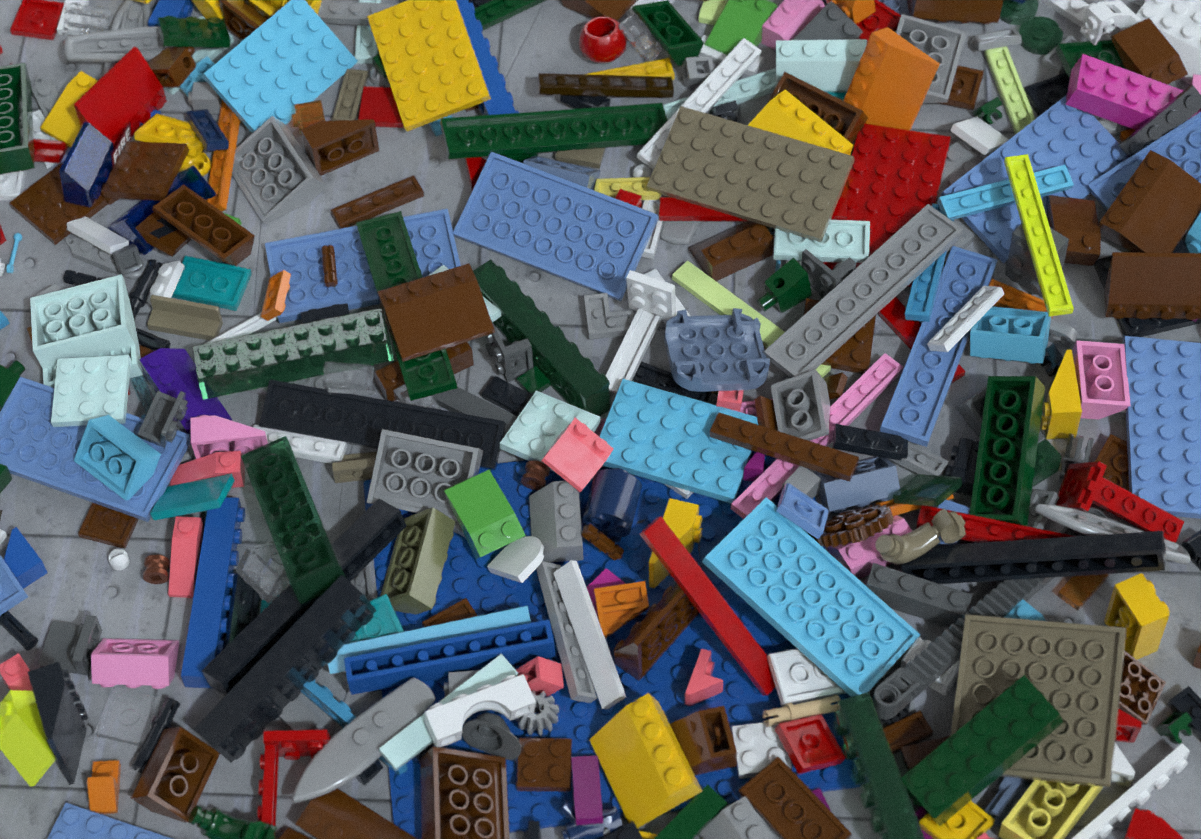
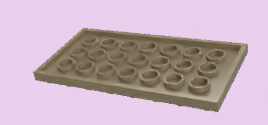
M680 106L647 184V189L822 242L854 163V156Z

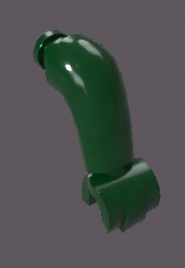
M196 805L188 819L189 824L194 825L197 823V827L201 828V834L209 839H276L274 836L277 830L276 826L261 821L253 822L238 819L215 807L210 811L207 809L202 811V807Z

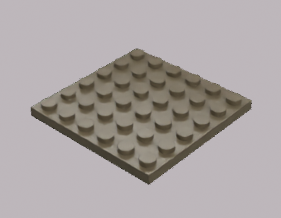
M966 615L951 736L1025 675L1060 713L1064 723L1001 776L1111 787L1126 628Z

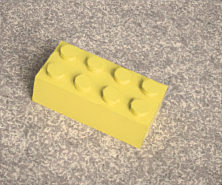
M1034 780L1002 822L999 837L1002 839H1065L1103 787Z

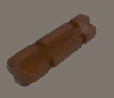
M324 245L321 251L325 286L335 287L338 284L335 250L332 245Z
M592 524L583 527L581 534L585 539L590 540L593 545L605 554L607 553L613 560H620L622 558L624 549L621 546L615 545L612 539L601 531L598 532V529Z

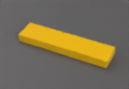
M670 58L585 74L672 77V80L675 79Z

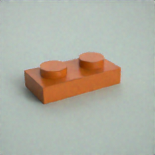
M285 270L269 279L261 317L267 321L281 315L285 310V299L290 289L289 281L291 274Z

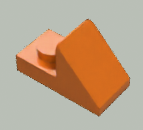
M119 760L93 762L92 777L87 778L90 811L98 814L118 813L121 773Z

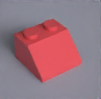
M575 417L561 432L541 461L581 492L605 463L613 448Z

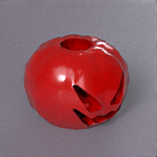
M593 18L580 31L579 47L581 52L594 63H611L620 58L626 50V29L613 18Z

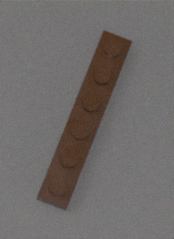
M720 412L709 431L712 438L849 482L859 463L858 456Z

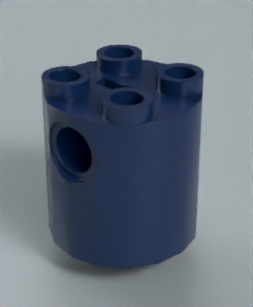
M620 468L599 470L593 478L582 519L583 527L592 524L598 529V532L601 531L614 542H620L621 537H626L630 534L642 490L641 482L635 476Z

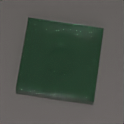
M917 474L893 494L894 503L938 507L962 486L961 477Z

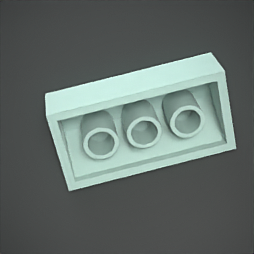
M867 39L776 41V86L784 72H787L825 92H847L866 48Z

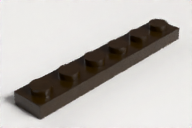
M538 73L539 94L586 95L594 97L626 96L637 98H673L674 96L672 77Z

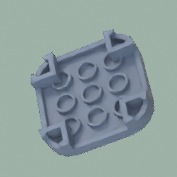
M733 308L732 315L688 316L686 310L677 311L675 317L666 321L664 343L671 374L675 382L682 388L697 392L751 390L763 385L768 376L770 358L764 355L765 350L760 334L761 323L758 318L752 319L750 316L742 314V309Z

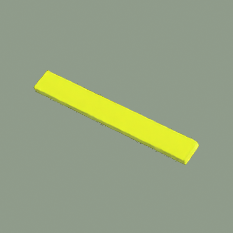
M1026 154L1005 157V168L1048 317L1072 314L1074 310L1029 156Z

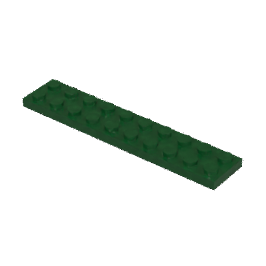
M663 103L441 118L440 126L448 159L485 157L489 156L491 152L499 155L646 145L668 119Z
M401 211L356 223L377 295L378 291L423 278ZM389 331L410 401L458 388L446 348L403 362Z

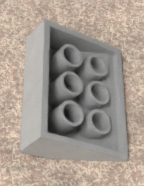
M902 14L896 33L940 63L923 103L947 102L966 32Z
M271 116L236 148L232 175L264 224L310 203L328 187L288 126L274 116Z
M382 429L367 503L374 504L378 499H381L400 510L415 513L433 507L451 519L458 521L444 490L479 474L483 450Z

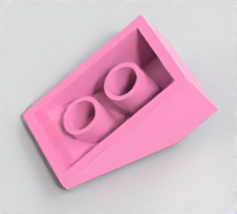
M201 415L190 418L191 445L196 459L215 452L241 451L244 464L272 461L265 431L216 415Z

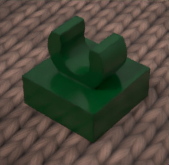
M996 97L972 111L974 117L979 118L983 116V121L991 125L993 124L991 115L996 120L1003 117L1001 111L996 109L1003 103L999 97Z
M1173 712L1159 723L1155 729L1160 736H1169L1172 743L1181 744L1182 740L1179 738V732L1181 730L1184 736H1191L1192 731L1187 725L1193 720L1187 712Z

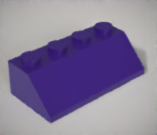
M160 348L139 359L143 374L156 393L160 391L176 399L180 391L186 393L185 400L188 401L186 406L188 409L183 420L177 421L178 427L182 432L191 435L190 418L201 415H216L232 421V418L185 349Z

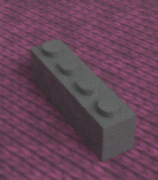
M873 563L866 585L890 608L950 627L952 624L955 625L959 618L962 619L968 611L972 594Z

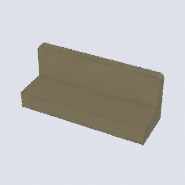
M151 295L150 302L153 310L147 323L149 330L208 341L219 335L223 324L219 307Z
M377 451L344 455L342 462H333L332 470L335 483L372 479Z

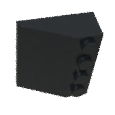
M58 661L29 671L28 676L46 739L69 785L75 783L87 731L84 720L88 719V715L80 695L76 691L74 682L71 680L68 669L62 670Z

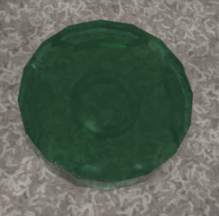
M1003 0L999 19L1011 25L1027 24L1037 15L1038 0H1026L1023 5L1013 0Z
M1037 16L1029 21L1027 19L1019 28V34L1022 36V43L1020 45L1032 54L1046 55L1062 42L1063 31L1055 20L1048 17Z

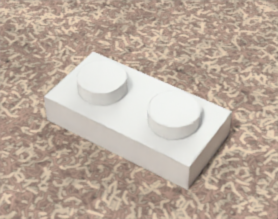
M180 261L165 263L160 267L156 281L152 285L147 299L150 305L151 295L172 297L185 267Z

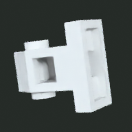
M1104 0V2L1092 3L1087 7L1080 32L1095 46L1105 32L1110 33L1114 29L1120 32L1142 20L1121 0Z

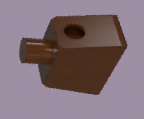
M168 47L148 62V65L163 87H180L196 68V63L192 58L195 49L194 47Z

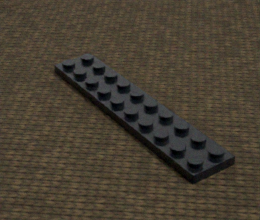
M271 379L269 380L259 427L341 441L347 444L378 449L382 429L479 448L483 450L480 468L496 470L501 450L500 442L503 439L506 422L501 420Z

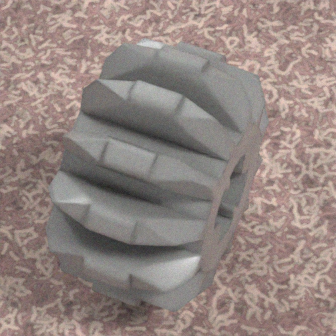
M532 690L536 701L534 712L518 717L515 720L519 722L521 730L527 729L529 735L534 731H538V734L541 736L543 729L551 732L553 729L552 724H557L559 707L555 704L553 696L546 698L544 690L539 696Z

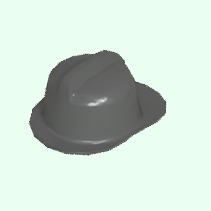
M494 713L478 715L475 720L467 722L462 728V737L465 742L478 750L485 751L494 756L506 757V760H514L521 753V744L518 739L510 732L504 719Z

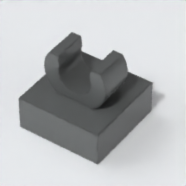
M134 244L112 252L118 272L122 276L143 267L138 248Z

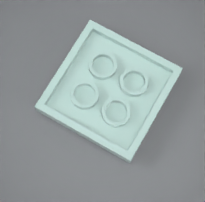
M130 356L57 359L51 416L53 427L84 426L88 424L90 419L110 415L120 424L126 423L131 367Z
M536 391L500 442V449L528 461L536 460L542 462L541 460L555 440L575 417L595 432L601 423L600 416Z

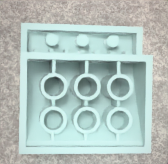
M122 274L30 298L33 352L43 368L44 385L52 388L55 387L57 359L129 355L131 358L130 378L143 375L139 361L141 355L134 317Z

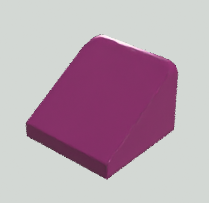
M756 452L745 465L744 481L754 482L764 472L765 454Z

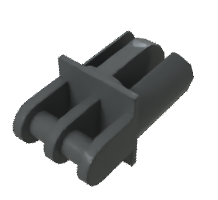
M1069 433L1059 478L1062 479L1066 474V463L1089 462L1094 438L1088 439L1085 457L1082 460L1079 457L1084 436L1079 435L1073 458L1069 456L1074 434Z

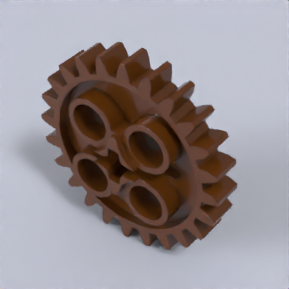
M871 505L867 508L861 507L858 510L852 509L833 516L831 520H826L823 534L819 539L814 536L813 538L822 547L825 546V548L830 546L834 548L840 544L845 546L847 543L861 542L875 536V533L883 532L882 529H887L889 525L893 524L894 518L890 507H886V505H877L875 507Z

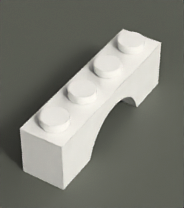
M524 674L517 677L511 675L494 686H491V684L484 685L473 694L458 695L452 702L444 705L442 703L432 705L428 708V711H425L424 722L435 747L441 748L461 740L462 726L466 719L475 712L493 710L503 714L511 721L534 712L536 701Z

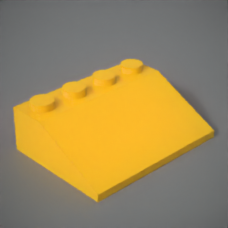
M787 90L782 91L770 100L748 124V126L847 155L851 154L853 148L852 143Z
M649 693L625 706L589 739L628 823L634 821L637 828L702 792L659 702Z

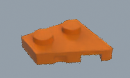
M645 581L594 588L598 619L605 638L649 609Z

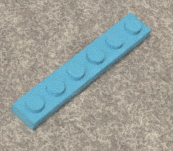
M1066 165L1034 172L1041 197L1069 190L1074 186ZM1009 179L942 196L937 200L942 214L950 220L1016 204Z

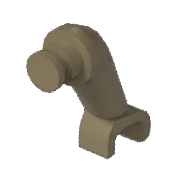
M943 508L931 520L933 526H930L929 522L905 535H881L876 540L875 547L885 561L893 564H904L917 559L940 543L939 536L948 544L963 538L966 535L965 521L955 511L948 513Z

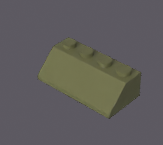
M433 507L404 518L407 527L397 535L381 596L388 595L395 611L419 614L431 610L435 605L437 589L442 580L441 574L448 557L449 544L454 534L455 521Z

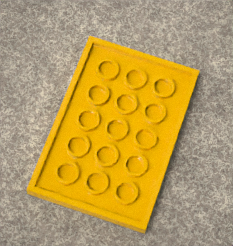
M407 0L367 16L404 128L407 132L491 99L456 0Z

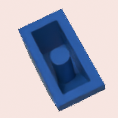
M18 528L12 529L4 561L24 589L48 572L41 558Z

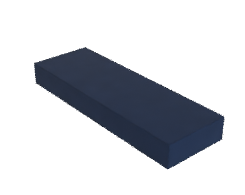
M207 109L186 112V120L206 151L229 149V141Z

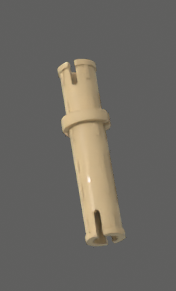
M836 694L794 705L786 703L781 708L764 710L762 713L763 718L774 717L765 720L764 724L766 727L818 714L839 712L842 709V703L831 705V703L841 701V699Z

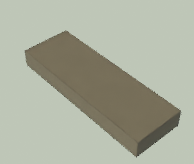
M347 69L332 121L357 120L363 87L366 86L369 77L368 71Z

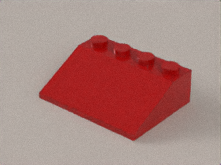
M134 46L74 104L87 147L106 158L113 153L129 122L133 137L140 128V124H145L150 119L151 112L161 109L167 100L163 86L139 49Z

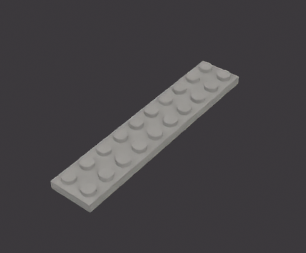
M927 204L764 351V355L770 358V362L791 378L817 369L964 235V229Z

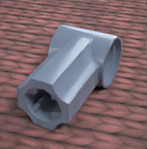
M1004 778L998 789L999 792L985 809V812L995 819L994 824H1002L1031 783L1023 778Z

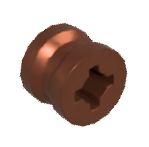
M528 461L525 467L526 474L522 476L521 483L531 490H540L546 486L545 478L548 477L550 468L540 461Z
M163 555L147 556L144 560L146 570L143 573V579L150 584H163L169 579L167 572L170 565L169 559Z

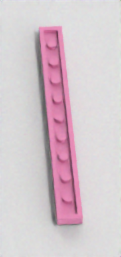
M884 353L830 406L829 434L810 441L828 447L833 442L835 424L849 426L903 372L904 367ZM777 459L731 504V510L745 519L766 497L773 501L782 492V484L796 471L799 465Z

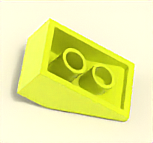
M10 690L0 702V750L29 786L37 784L55 762L56 757L46 739L33 691Z

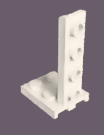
M632 270L629 271L626 277L628 306L630 309L636 310L637 313L602 382V389L615 394L618 392L622 379L632 381L661 320L669 321L676 316L675 285Z

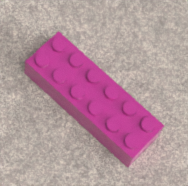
M1082 54L1071 70L1065 105L1137 130L1184 90ZM1201 109L1197 111L1193 116L1200 113Z

